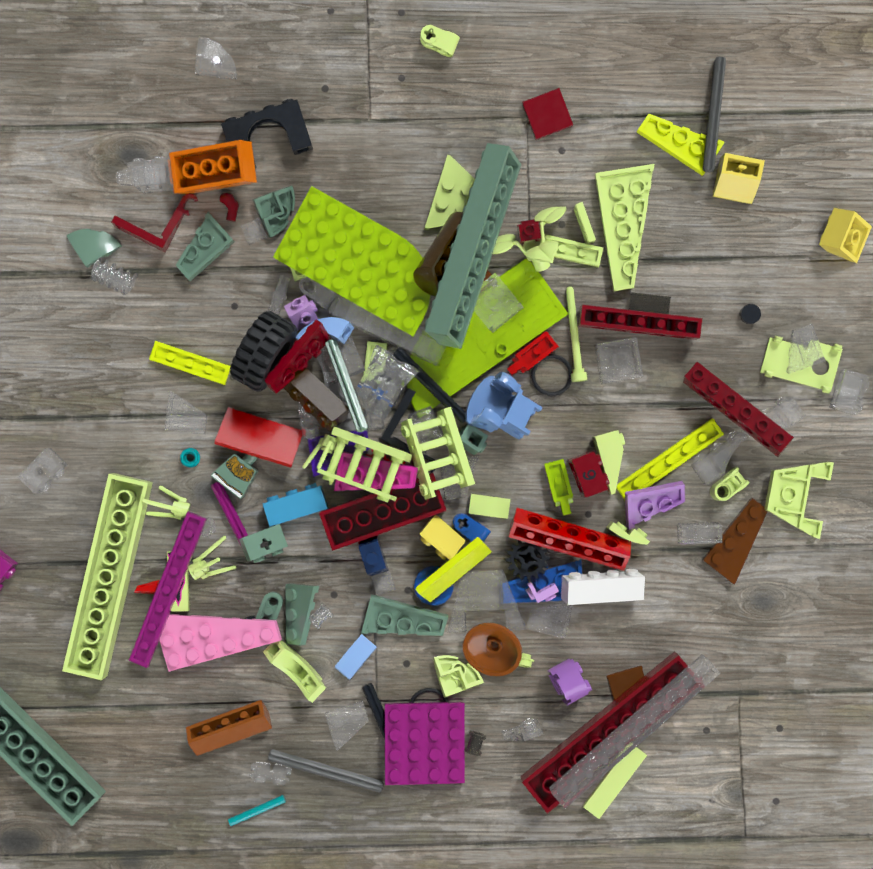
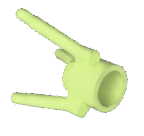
M325 434L324 438H320L318 445L307 458L302 468L305 469L321 448L323 453L317 465V469H320L327 453L332 454L335 451L338 443L336 441L337 438Z
M159 486V489L178 500V502L174 501L173 506L142 499L143 503L171 510V513L148 511L146 515L170 517L181 520V518H185L190 508V503H186V498L178 496L163 486Z
M226 536L220 538L203 554L194 559L193 564L188 566L189 572L195 580L200 577L205 579L212 575L236 569V566L233 565L208 572L209 567L219 562L220 558L211 560L208 563L205 560L201 561L226 539Z

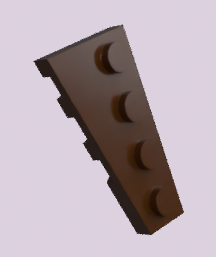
M753 498L749 499L702 559L733 585H735L768 512L764 510V506Z

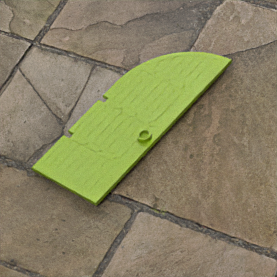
M527 258L495 279L498 287L493 289L489 283L480 290L461 349L439 345L425 331L416 342L410 357L450 397L569 315L541 274L535 270L533 263L528 261ZM407 370V388L416 392L411 403L420 418L441 404V402Z

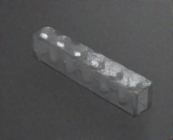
M339 294L336 295L328 311L330 317L345 319L354 328L394 347L402 348L405 352L435 366H438L447 347L439 345L425 332V327L421 325L413 337Z

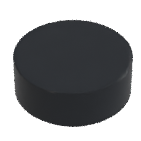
M755 304L745 305L740 311V318L746 324H754L761 317V310Z

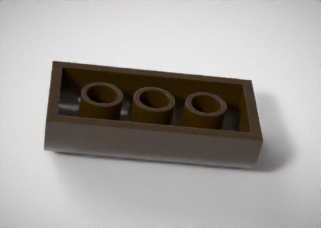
M455 212L448 217L413 273L415 283L429 295L435 297L437 295L438 284L442 280L444 266L449 259L450 248L455 241L457 227L461 223L463 212Z

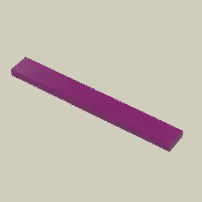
M187 511L129 661L145 668L149 667L207 518Z

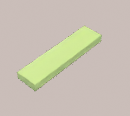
M544 234L545 242L557 241L559 244L554 258L599 268L603 247ZM541 239L539 242H535V240L524 241L522 246L528 251L533 247L539 246Z
M634 744L625 750L585 801L583 807L600 819L646 758V753Z

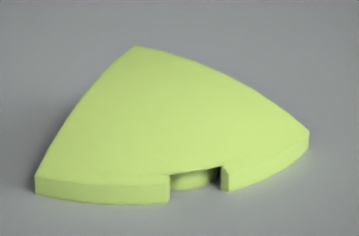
M443 655L433 658L444 698L484 683L479 672L469 663L465 664L459 661L458 657Z

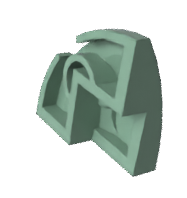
M292 185L252 199L270 238L280 233L289 223L287 219L295 207V194Z
M80 229L66 235L87 268L122 247L117 239L104 231Z

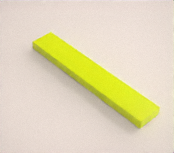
M711 418L619 482L616 487L617 491L625 501V492L650 487L723 436L724 433L715 420Z

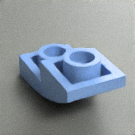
M361 634L335 665V668L350 680L377 647Z

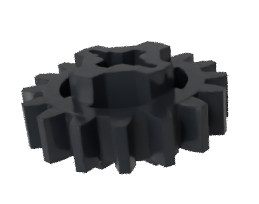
M518 540L517 546L511 545L513 551H507L511 558L506 559V562L511 563L508 570H514V577L519 574L521 581L524 577H527L528 582H530L531 577L534 576L538 580L539 573L541 575L545 574L543 568L549 567L545 561L550 560L549 556H545L548 552L547 549L542 550L541 546L527 542L522 543L520 540ZM528 547L527 550L523 552L519 551L522 548ZM535 550L540 553L541 559L536 557ZM531 556L532 561H529L528 564H526L525 559L523 558ZM514 559L520 562L521 569L517 568ZM533 567L538 568L533 572H528Z

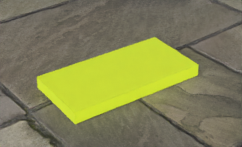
M477 537L418 585L416 591L426 600L432 602L492 551Z

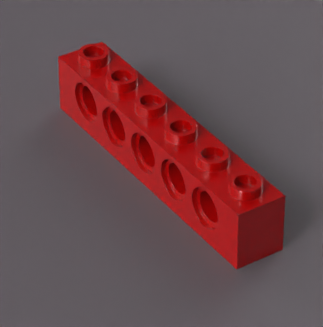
M516 508L510 526V538L622 571L625 570L631 554V541L520 508Z

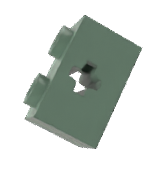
M280 524L239 539L246 560H253L254 563L265 560L264 556L272 553V556L283 553V548L288 547ZM267 541L268 545L261 548L260 544Z

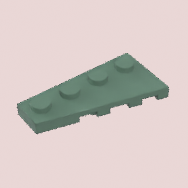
M371 594L361 634L398 633V635L443 636L448 615Z

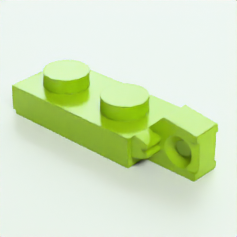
M564 459L545 463L544 467L553 502H555L556 507H561L562 515L571 514L569 504L573 503L572 498L574 497Z

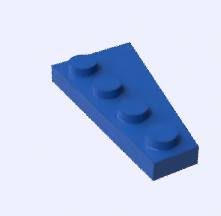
M580 559L544 570V575L538 574V580L533 576L530 582L536 592L555 583L559 592L555 593L556 597L550 601H563L561 599L562 576L569 575L571 572L582 574V561ZM524 577L522 581L520 578H516L502 583L503 603L537 602L535 599L531 600L526 591L529 588L527 577Z

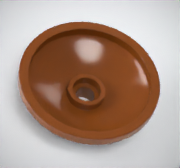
M478 624L468 631L463 641V652L466 660L477 671L489 676H504L513 672L518 667L522 658V647L516 635L508 628L499 624Z

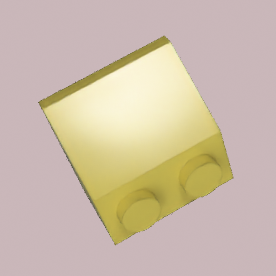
M834 208L828 218L825 231L821 235L819 245L829 253L857 263L872 226L855 211Z

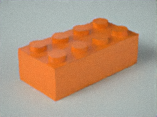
M236 140L169 153L174 193L193 194L257 183L252 142Z

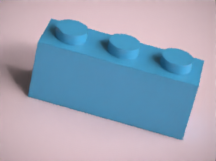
M314 483L304 486L305 491L298 492L297 489L285 492L286 496L279 498L278 495L266 498L267 502L263 503L269 527L328 509L322 485L317 486Z

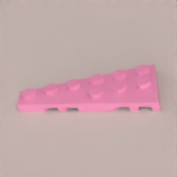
M171 614L168 617L159 641L168 671H173L278 642L282 638L276 620Z

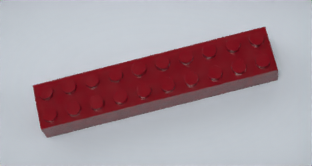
M674 651L521 775L522 783L548 814L696 694L704 685Z

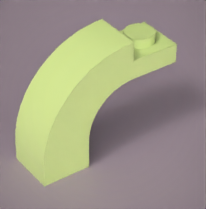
M282 640L271 643L263 651L270 663L286 673L312 703L326 689L321 681V676L315 669Z

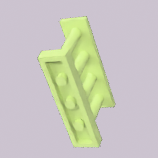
M451 407L438 411L437 418L414 425L411 419L401 422V433L406 438L414 466L418 467L419 489L425 500L436 497L434 490L456 483L460 485V488L475 484ZM436 426L442 428L443 437L419 444L416 432ZM443 445L448 447L450 453L448 457L425 463L423 451ZM449 464L454 466L455 476L431 483L428 471Z
M334 427L331 434L337 436L336 441L338 443L328 470L318 469L317 471L323 474L322 479L333 483L337 479L377 494L376 499L387 503L389 499L396 501L397 497L389 494L399 465L403 461L410 463L412 455ZM351 441L355 443L354 447L356 449L344 478L335 475V471L345 444L348 445V442ZM370 448L373 449L372 454L374 456L362 485L354 482L353 478L363 451ZM385 454L392 456V463L382 491L371 488L381 458H384Z

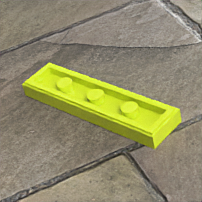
M155 341L149 360L226 385L231 370L229 365Z

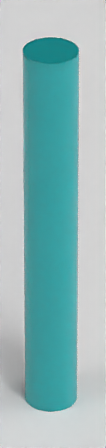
M281 795L228 819L229 825H236L286 802L284 795Z

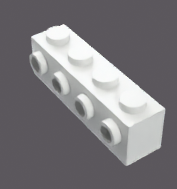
M626 569V572L608 570L607 573L590 571L588 574L571 572L569 575L562 576L561 599L567 605L644 600L645 576L636 569Z

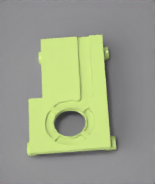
M769 337L760 373L765 374V377H778L818 388L822 392L830 394L843 350L842 345L834 344V346L809 340L808 347L782 341L783 337ZM816 358H823L828 362V370L823 375H817L812 370V363Z

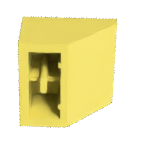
M724 153L719 160L712 197L752 204L761 181L765 160Z
M434 515L420 531V540L428 547L433 545L436 548L435 553L443 560L446 558L450 560L454 557L466 541L438 515Z

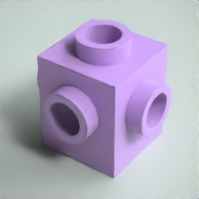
M305 295L294 299L291 303L284 306L297 331L318 320L315 313L318 309L313 300L308 301Z

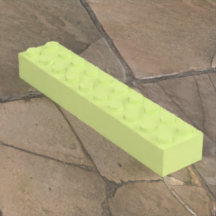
M115 473L108 474L62 670L64 672L103 680L108 676L148 504L142 502V499L149 500L153 482Z

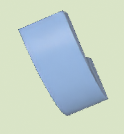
M336 317L318 319L325 327L329 336L342 344H345L354 329L352 324L345 319ZM313 322L305 326L298 333V335L296 336L297 340L300 339V337L305 333L307 327L311 325Z

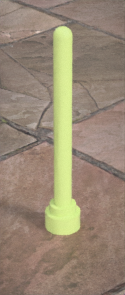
M567 287L566 296L574 363L571 382L586 381L587 372L582 368L574 289L573 287Z

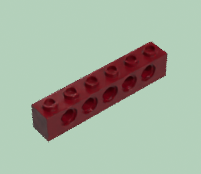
M581 305L579 308L578 327L697 340L701 336L703 318Z
M696 362L684 376V384L775 456L779 457L794 437L700 363Z

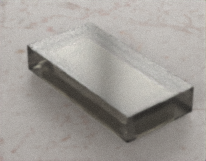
M631 292L628 310L669 314L671 297Z

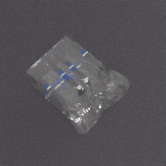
M376 345L369 367L355 389L360 406L385 420L392 412L407 384L420 370L407 362L398 361L392 353Z

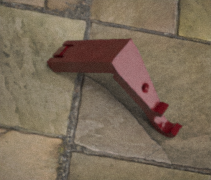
M191 193L183 196L161 234L163 238H159L117 216L113 217L111 223L115 228L166 253L184 215L190 216L189 211L184 209L187 201L192 199L196 202L198 199Z

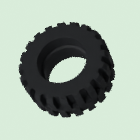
M265 311L263 314H260L258 319L248 329L236 350L230 366L232 378L254 391L260 392L265 390L267 384L264 380L267 378V375L270 371L274 370L281 358L293 347L297 335L296 326L272 311Z

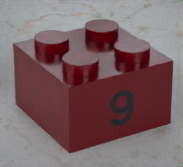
M588 451L567 459L581 497L587 498L609 490L607 485L610 482L607 474L601 471L600 466L603 463L599 454H595L594 451Z

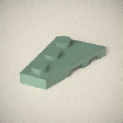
M209 212L204 217L205 220L201 227H198L196 230V235L192 242L187 245L176 264L189 281L193 280L235 242Z
M286 584V644L306 645L311 624L309 616L311 610H314L315 602H313L315 593H318L319 586Z

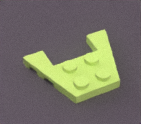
M823 462L771 470L764 510L806 534L820 539L823 521L804 518L811 477L831 480L834 463Z

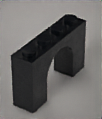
M287 99L281 105H268L262 111H249L243 117H230L224 123H221L226 142L236 140L250 141L253 131L258 126L265 123H275L283 127L287 132L294 155L313 150L297 99Z

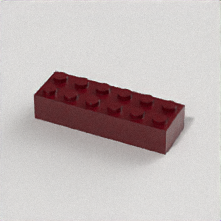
M429 473L431 483L436 482L434 473ZM416 478L414 488L390 490L389 494L397 497L396 501L389 499L387 503L376 499L378 495L372 493L319 512L332 551L447 511L440 490H434L436 497L425 500L419 489V479Z

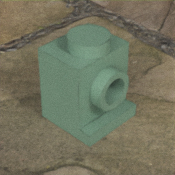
M468 424L464 425L459 431L463 447L466 451L473 455L482 453L487 445L485 441L488 435Z

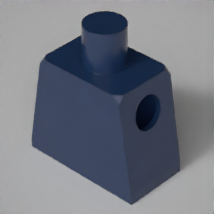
M378 535L358 542L367 575L372 576L389 570Z

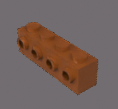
M262 700L186 727L189 746L198 756L272 729L269 711Z

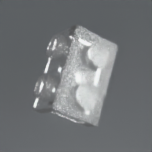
M431 406L408 415V419L412 420L413 425L436 418ZM440 426L416 432L419 444L441 438L444 435ZM426 450V451H423L422 454H423V455H426V454H427V450Z

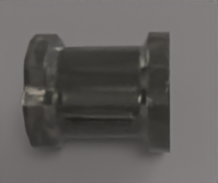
M471 730L469 731L468 745L464 748V751L475 756H481L482 743L487 736Z

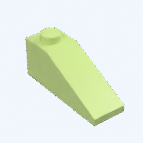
M618 430L593 436L597 454L600 455L603 463L601 465L602 472L607 474L610 482L607 487L609 489L608 493L611 495L616 493L624 450L623 445H625L623 434H619Z

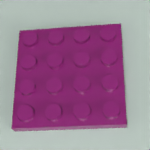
M385 703V785L465 783V703Z

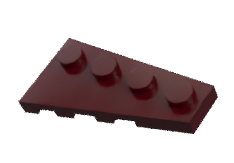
M315 320L309 325L300 339L293 344L290 351L281 358L274 370L269 372L264 381L271 391L277 394L295 378L297 370H304L308 366V360L312 357L317 358L322 353L321 349L331 338L320 321Z

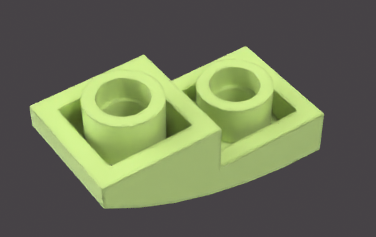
M611 521L606 527L629 541L646 545L650 542L646 539L648 535L640 528L637 530L632 528L626 533L627 528L619 521L616 524Z

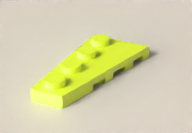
M648 114L637 130V133L703 176L705 174L703 171L706 135L692 132L689 128L673 125V122ZM719 139L717 142L716 155L725 143L724 141H721Z

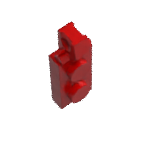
M547 331L515 355L512 359L514 364L507 368L508 373L513 376L519 371L522 374L529 371L559 348V346Z

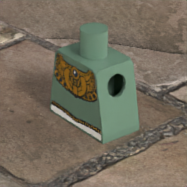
M235 453L215 470L211 477L239 499H243L259 471L252 466L258 457L245 454L242 458L239 454Z

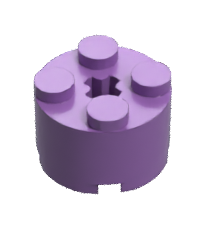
M568 658L547 670L550 673L549 678L558 695H564L565 699L562 701L567 706L588 695L589 691L592 690L589 682L581 676V673H583L581 666L578 662H574L573 659L570 660Z

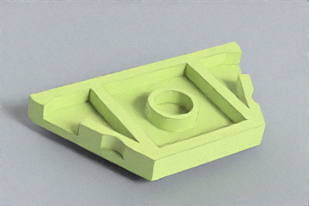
M447 155L425 225L427 230L443 227L452 213L463 212L469 199L470 188L473 187L475 181L450 155Z

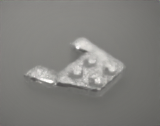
M503 570L468 571L461 577L450 625L447 630L448 633L466 632V611L505 610L506 628L510 631L526 629Z

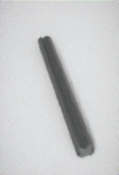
M716 57L714 60L703 171L709 173L715 169L726 67L725 57Z
M273 749L268 756L269 761L376 792H381L384 782L312 760Z

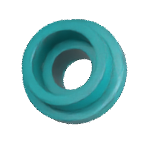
M187 448L180 455L181 463L188 468L197 466L201 458L200 453L194 448ZM189 454H192L194 456V460L192 462L188 461L187 459Z

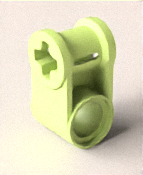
M433 25L423 27L420 37L421 44L443 56L453 57L460 37L455 33L442 30ZM429 33L432 34L430 40L426 39Z
M736 466L711 486L710 495L714 500L726 501L744 489L750 482L744 479L739 472V468ZM719 487H723L725 490L722 497H719L717 494Z

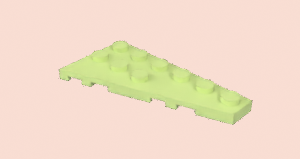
M654 164L595 173L613 292L633 289L635 285Z

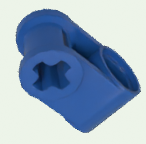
M459 513L453 518V526L471 542L477 537L484 542L491 533L485 526L464 513ZM464 518H466L465 522L467 523V525L465 527L461 526L459 528V522H457L458 519L463 520Z

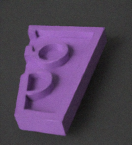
M679 481L625 492L626 527L628 530L634 528L635 524L643 520L646 522L652 519L651 516L659 512L664 513L684 503L685 484Z

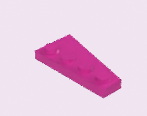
M342 452L338 463V476L345 478L354 453ZM361 456L353 478L354 482L363 485L373 459L372 457ZM380 461L371 488H383L392 462ZM400 464L391 489L414 488L418 467ZM337 479L335 481L334 491L364 490Z

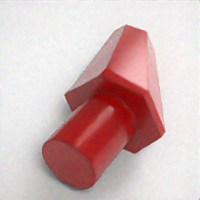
M160 580L138 585L134 593L155 594Z

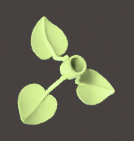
M566 206L550 207L540 211L535 216V222L540 223L541 244L526 251L515 240L516 236L514 234H506L497 238L492 254L506 252L513 245H516L525 254L528 261H532L537 272L548 269L550 263H553L559 244L557 241L545 242L544 225L560 219L567 209Z

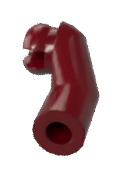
M222 193L219 200L228 209L226 220L236 222L239 204L232 194Z

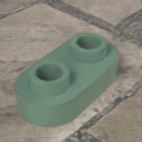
M275 591L267 593L262 600L255 619H263V617L267 616L269 620H277L283 605L281 594ZM271 598H275L277 600V603L275 605H272L270 603Z

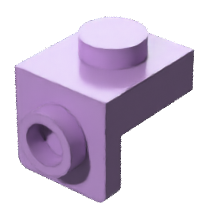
M531 582L527 583L529 588L526 591L530 599H535L537 603L544 599L546 602L556 597L555 593L559 592L555 583L537 592Z

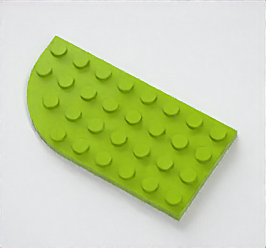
M311 186L273 258L414 337L428 311L431 295L421 290L413 277L415 269L423 258L410 242L400 235Z

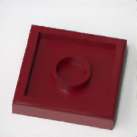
M560 88L522 102L535 140L573 127V122Z

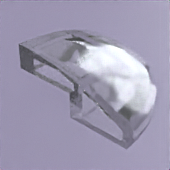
M199 37L195 74L216 76L222 79H237V70L233 58L223 49V46L212 39Z

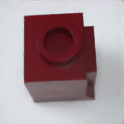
M535 219L521 221L517 225L520 244L530 240L540 241L539 222H535Z

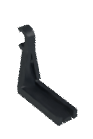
M407 388L380 438L410 454L407 443L394 436L391 438L416 393L412 389ZM422 452L425 459L430 462L435 461V459Z

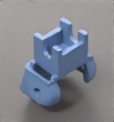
M500 372L495 376L485 378L476 387L468 402L465 417L467 424L489 432L500 428L519 440L524 435L530 434L531 431L525 428L529 418L536 411L540 412L543 407L523 396V390L520 388L521 385L506 372Z

